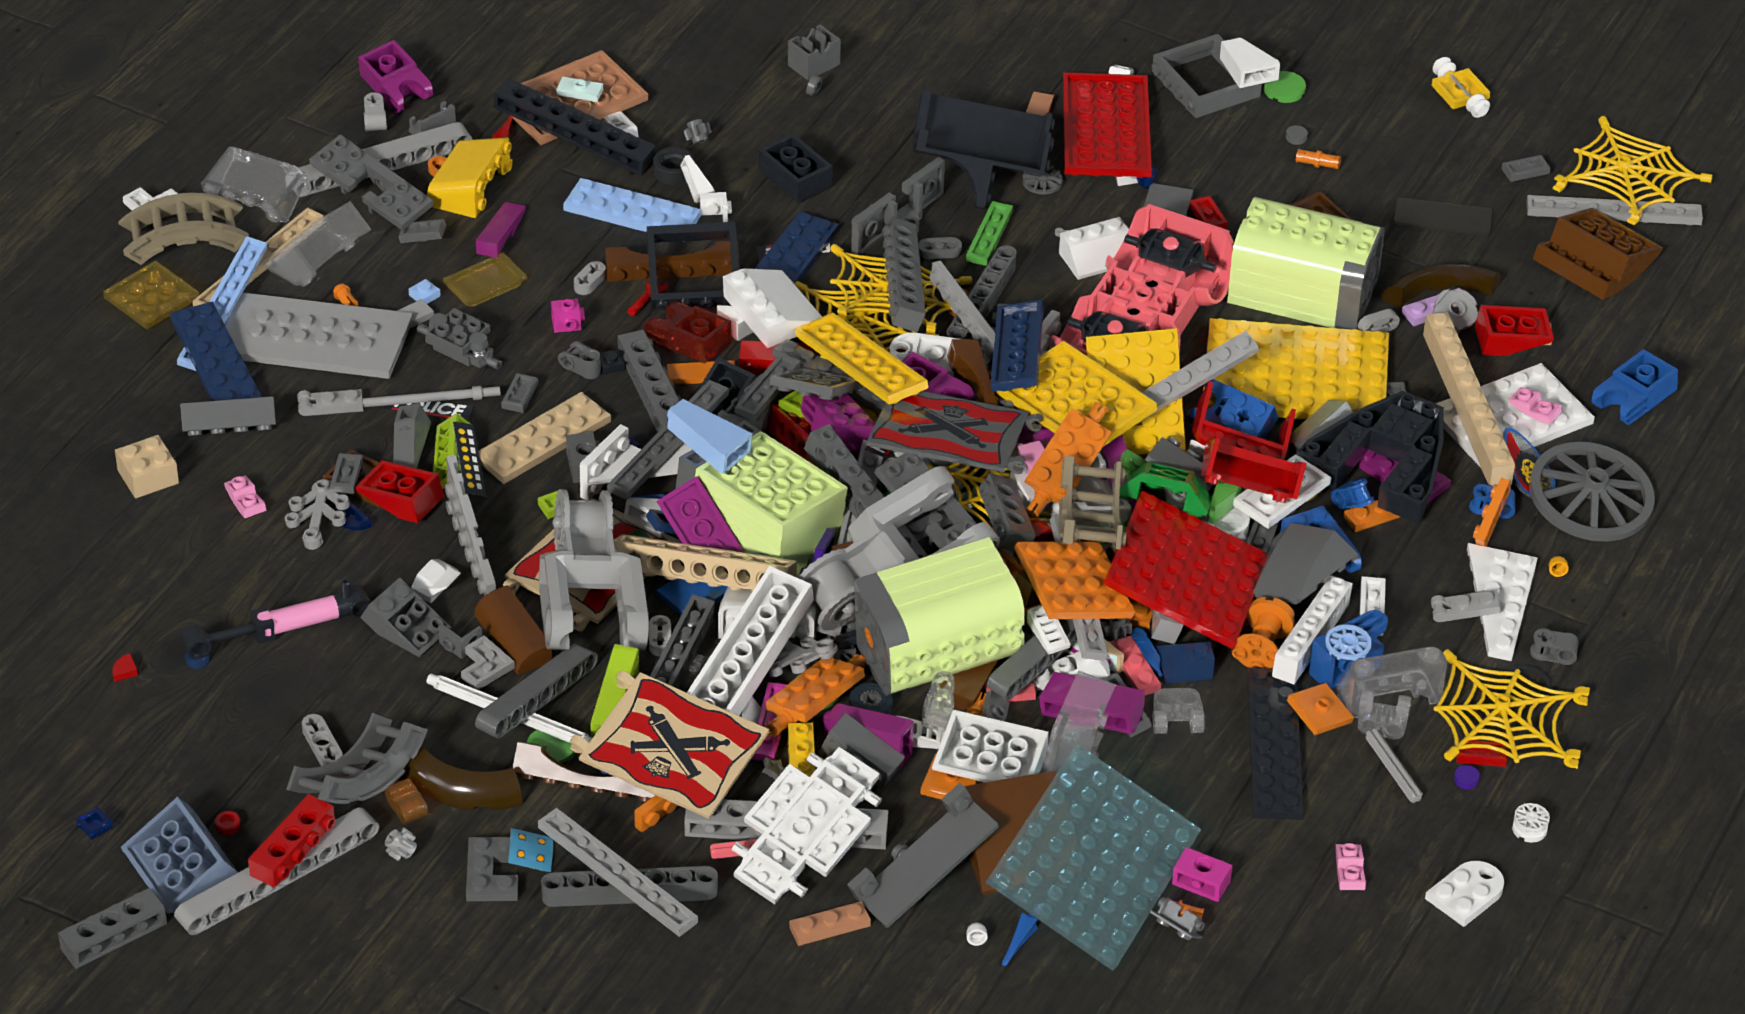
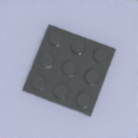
M803 367L770 376V385L778 386L780 391H791L793 389L798 390L800 395L810 396L813 393L818 394L819 398L831 400L834 396L841 397L844 393L851 394L854 390L862 388V384L852 377Z

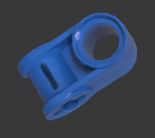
M1366 478L1349 481L1331 492V499L1334 505L1339 509L1361 508L1374 502V497L1370 496L1367 489Z
M1478 484L1474 487V499L1469 504V508L1473 513L1482 515L1485 505H1489L1492 500L1490 494L1493 486ZM1512 489L1499 518L1507 519L1515 514V492Z

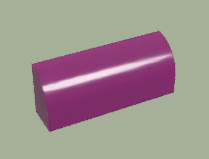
M1054 672L1041 693L1039 700L1041 713L1044 716L1133 734L1142 716L1145 691Z

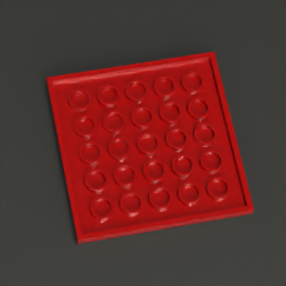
M1142 491L1124 531L1126 532L1125 546H1121L1120 550H1116L1103 585L1233 649L1254 597L1253 591L1268 553Z

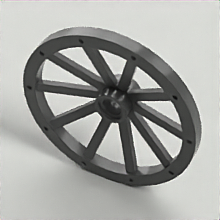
M1569 442L1554 446L1537 459L1529 479L1531 498L1539 512L1560 530L1586 540L1608 542L1630 537L1646 525L1654 507L1655 496L1653 486L1642 468L1623 453L1601 444ZM1587 455L1589 469L1586 470L1568 456ZM1595 457L1605 459L1614 464L1603 470L1597 467ZM1558 459L1578 474L1545 469V467ZM1623 469L1635 481L1609 479V477ZM1540 477L1576 483L1543 492ZM1615 488L1640 490L1643 497V506ZM1578 490L1581 491L1561 514L1547 501L1550 498ZM1610 496L1640 514L1633 521L1626 523ZM1586 498L1591 499L1590 527L1568 519ZM1600 498L1619 527L1598 528V504Z

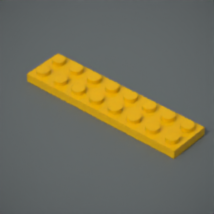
M834 313L794 328L796 337L889 405L898 403L901 399L917 395L920 391L928 389L927 379Z

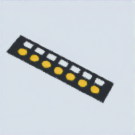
M453 422L465 493L486 496L474 425Z

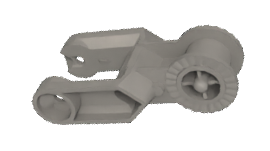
M939 466L925 472L867 507L848 528L853 544L845 549H837L817 558L815 562L811 563L798 576L799 579L812 584L814 600L822 610L818 618V624L823 630L837 629L854 620V579L919 559L897 528L923 512L939 507L954 494L951 486L954 480L945 467ZM981 522L970 527L956 540L933 554L988 537L991 538L997 549L1001 541L986 522Z
M559 489L556 495L557 500L555 501L556 506L553 519L556 551L541 554L539 567V592L546 648L551 650H569V633L573 632V611L569 601L568 588L615 589L620 623V645L638 648V651L644 652L648 641L649 620L641 560L638 557L619 552L617 547H614L611 493L603 490L600 493L599 501L569 500L567 490Z

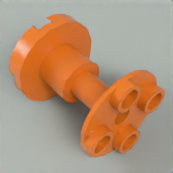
M1260 597L1250 605L1247 619L1253 628V634L1239 636L1232 650L1233 657L1238 659L1244 666L1263 669L1274 667L1278 647L1273 641L1287 637L1293 630L1296 621L1293 618L1295 615L1293 609L1280 599L1274 598L1271 601L1265 600L1266 597Z

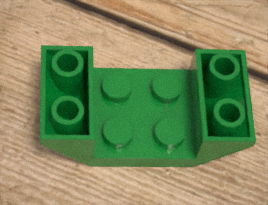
M1148 461L1125 475L1124 482H1120L1119 498L1132 501L1137 499L1144 483H1146L1148 487L1160 488L1161 486L1169 488L1170 492L1177 494L1187 492L1183 511H1187L1191 516H1206L1210 509L1212 497L1193 471Z

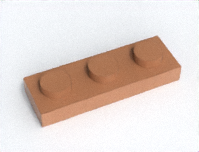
M862 901L790 920L789 928L797 945L800 946L869 927L871 919Z

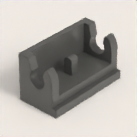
M443 101L440 104L441 111L423 120H418L417 123H415V116L409 119V132L413 135L456 123L455 107L450 104L446 108V101Z

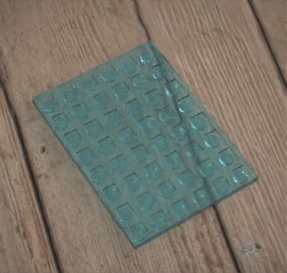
M1076 744L985 883L1113 971L1172 878L1173 868L1186 847H1191L1201 829Z

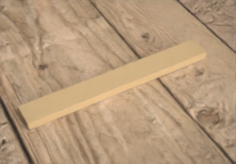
M306 208L266 241L267 250L248 284L323 224L325 216L310 208ZM223 277L192 301L193 306L210 302Z

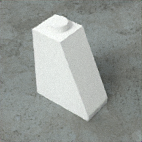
M1242 38L1221 42L1220 59L1239 88L1279 79L1280 62Z

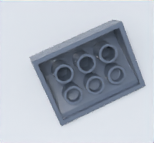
M176 797L121 846V849L146 885L164 905L167 914L176 911L178 906L185 901L239 873L195 811L179 797Z

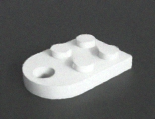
M905 333L899 335L891 342L890 354L902 361L913 351L949 370V375L954 377L955 371H951L947 354L951 340L957 338ZM904 349L906 350V352L900 353L896 350Z
M1482 861L1466 862L1426 892L1425 899L1465 927L1501 897L1504 878L1501 872L1489 863ZM1486 874L1491 876L1492 878L1484 879L1481 877V875Z

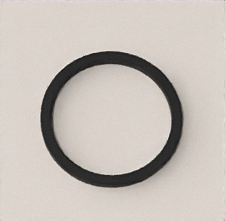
M1519 665L1507 670V672H1515L1516 669L1534 672L1544 679L1546 688L1550 689V680L1547 675L1535 667ZM1511 692V694H1510V695H1512V696H1514V697H1516V698H1519V699H1522V700H1526V699H1523V698L1518 697L1517 695L1513 694L1512 692Z

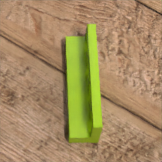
M458 413L437 426L433 473L439 474L442 489L445 488V484H448L446 457L456 455L458 474L461 473L453 422L470 423Z

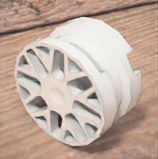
M1527 803L1519 806L1515 810L1512 827L1514 834L1517 838H1524L1525 842L1532 843L1544 839L1547 835L1549 813L1538 804Z

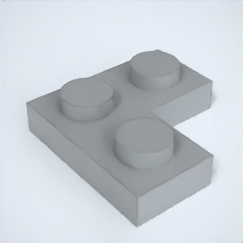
M482 636L465 646V654L476 663L462 670L461 678L472 688L480 690L513 670L515 663L487 637Z

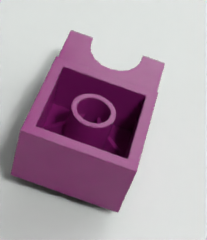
M395 40L358 57L360 76L376 93L383 96V100L395 113L405 110L403 100L404 96L408 94L418 95L424 100L433 96L432 84L429 79L417 68V64Z
M913 351L901 361L927 379L928 389L923 390L924 392L970 401L974 400L972 388L963 381L949 375V370Z
M817 394L803 395L801 412L812 425V431L830 424L849 451H860L863 439L868 440L875 423L849 394H843V396L837 397L835 401L821 399Z

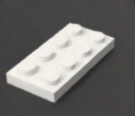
M1295 454L1287 461L1307 463L1297 500H1286V503L1273 501V496L1246 489L1234 498L1233 506L1269 529L1330 485L1331 477Z

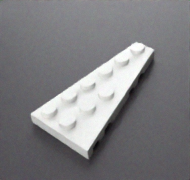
M1468 543L1467 553L1470 557V568L1473 573L1475 593L1496 589L1498 592L1501 613L1480 616L1481 624H1483L1487 655L1512 661L1537 564V557Z

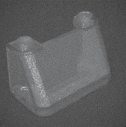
M1425 647L1358 659L1350 664L1339 679L1337 694L1340 701L1354 718L1361 717L1362 707H1368V697L1410 690L1414 698L1423 695L1428 698L1430 705L1436 704L1440 701L1443 694L1448 662L1443 652L1435 647Z

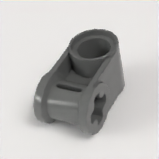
M574 341L566 352L563 351L558 355V361L563 368L571 370L586 379H595L601 375L600 353L578 341Z
M1538 629L1535 631L1533 636L1535 642L1530 648V654L1533 658L1563 665L1573 664L1577 660L1578 638L1574 634L1548 629Z

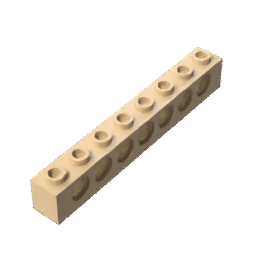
M625 534L613 540L614 547H617L619 552L637 557V554L640 555L642 574L644 576L660 575L668 580L686 579L688 583L705 582L708 586L712 587L724 585L729 586L732 590L750 589L751 592H753L769 566L797 578V561ZM723 567L728 570V574L724 571ZM745 570H747V571L749 572L750 577L747 576V574L745 573Z

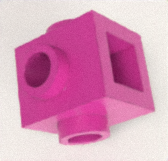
M578 299L551 301L554 333L581 330V321H585L584 308H579Z

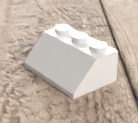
M1117 217L1060 233L1059 254L1078 280L1107 272L1105 267L1107 256L1110 255L1114 258L1129 229L1121 218Z

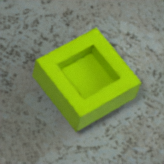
M558 491L538 498V505L548 519L553 518L555 515L554 509Z

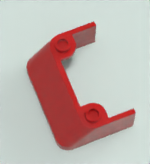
M1209 381L1198 401L1192 426V433L1196 440L1205 446L1208 439L1218 438L1220 443L1285 460L1296 410L1291 409L1282 424L1278 443L1233 430L1205 419L1213 382Z
M1213 438L1206 441L1201 476L1205 477L1204 482L1218 485L1219 481L1271 495L1273 496V501L1286 503V500H1297L1307 463L1285 461L1220 443V439Z

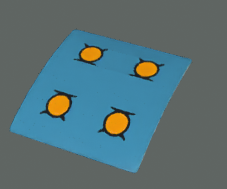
M511 828L508 863L551 872L553 839L548 836Z

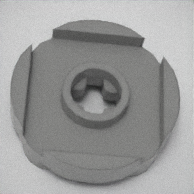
M1447 289L1441 292L1435 300L1432 314L1448 312L1457 334L1469 329L1476 321L1478 316L1477 303L1468 292L1462 289H1456V291H1449ZM1451 307H1458L1460 314L1454 313Z

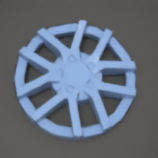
M1339 625L1329 630L1326 635L1325 644L1329 654L1336 656L1337 660L1346 659L1357 662V659H1364L1370 651L1371 638L1360 627ZM1346 630H1352V634L1346 633ZM1355 632H1358L1361 635L1355 636Z

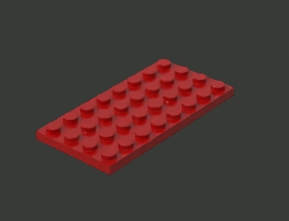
M1063 72L1065 174L1074 176L1151 177L1147 75Z

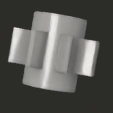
M404 827L400 832L395 829L389 833L385 840V845L388 847L386 852L397 861H399L401 856L407 859L416 849L417 844L414 842L416 837Z

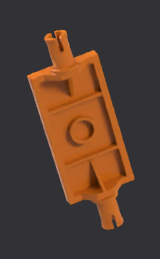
M1095 402L1087 417L1071 408L1025 478L1024 483L1031 486L1035 491L1033 500L1026 508L1029 516L1035 508L1032 518H1038L1047 503L1057 502L1059 504V500L1064 497L1065 489L1060 488L1063 457L1074 456V463H1078V466L1090 467L1107 442L1112 432L1099 424L1108 411L1105 405L1097 412L1101 403ZM1077 475L1073 477L1072 488H1077L1084 476Z
M856 654L847 662L833 657L825 660L820 659L766 701L767 710L777 715V717L765 725V728L769 729L768 735L778 736L780 732L788 728V723H797L798 721L806 723L865 677L864 667L867 664L865 658L862 655Z

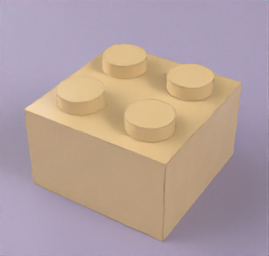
M159 435L115 449L117 470L135 498L179 483L176 462Z

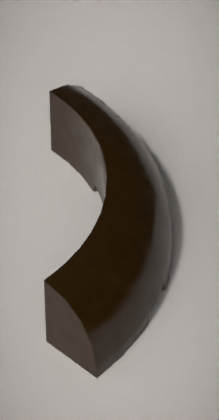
M1468 264L1426 266L1403 275L1384 290L1381 300L1401 308L1423 290L1448 289L1449 286H1462L1464 290L1491 296L1501 284V274L1488 268Z
M422 745L415 758H410L403 768L405 772L402 776L409 784L413 783L421 789L423 795L448 806L474 810L475 807H491V810H502L523 805L520 785L513 768L492 772L459 769L438 760Z

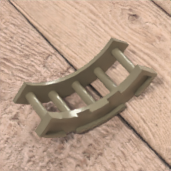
M180 193L154 199L135 208L119 221V225L130 230L133 237V242L123 249L124 256L142 265L152 256L164 251L166 246L175 243L177 246L194 244L196 241H209L211 245L236 252L241 247L246 236L249 237L247 232L236 228L234 217L243 209V205L225 197L205 193ZM186 213H202L204 221H187ZM177 214L179 223L162 226L161 218ZM212 215L224 219L226 224L213 222ZM153 222L154 230L141 236L140 230Z
M1074 456L1063 457L1060 488L1065 489V495L1059 500V536L1063 537L1060 539L1061 544L1072 545L1073 541L1082 539L1110 542L1115 550H1120L1121 546H1125L1126 532H1122L1123 526L1120 524L1119 517L1120 482H1124L1125 468H1121L1122 462L1117 461L1114 464V469L1078 466V463H1074ZM1082 475L1113 479L1112 494L1076 491V488H1072L1073 477ZM1079 500L1111 504V514L1079 511L1072 507V502ZM1075 520L1110 523L1111 528L1076 525Z

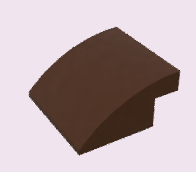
M1589 208L1559 217L1550 240L1538 244L1533 260L1604 300L1620 292L1638 278L1656 259L1663 247L1598 210Z
M1055 770L964 786L972 800L999 825L998 829L969 854L982 895L1080 878V868L1071 822Z

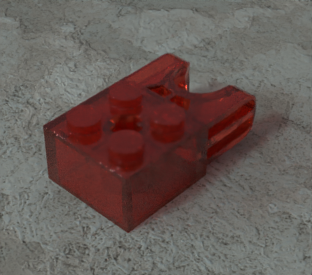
M674 301L666 307L667 319L654 317L643 325L647 338L650 337L652 342L703 364L707 363L732 343L731 320L696 305L691 308Z

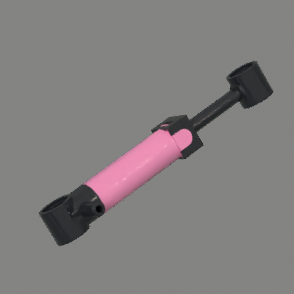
M343 579L341 581V593L271 611H268L267 607L251 610L250 624L207 634L201 626L192 625L183 630L181 640L188 655L193 659H200L210 653L212 648L210 643L253 633L258 644L275 640V634L350 615L360 618L371 603V600L362 585H351L349 579Z

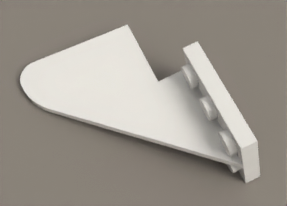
M620 424L580 462V498L589 501L595 494H598L602 487L609 483L641 450L629 444L628 427ZM683 442L649 478L677 474L679 457L692 449Z

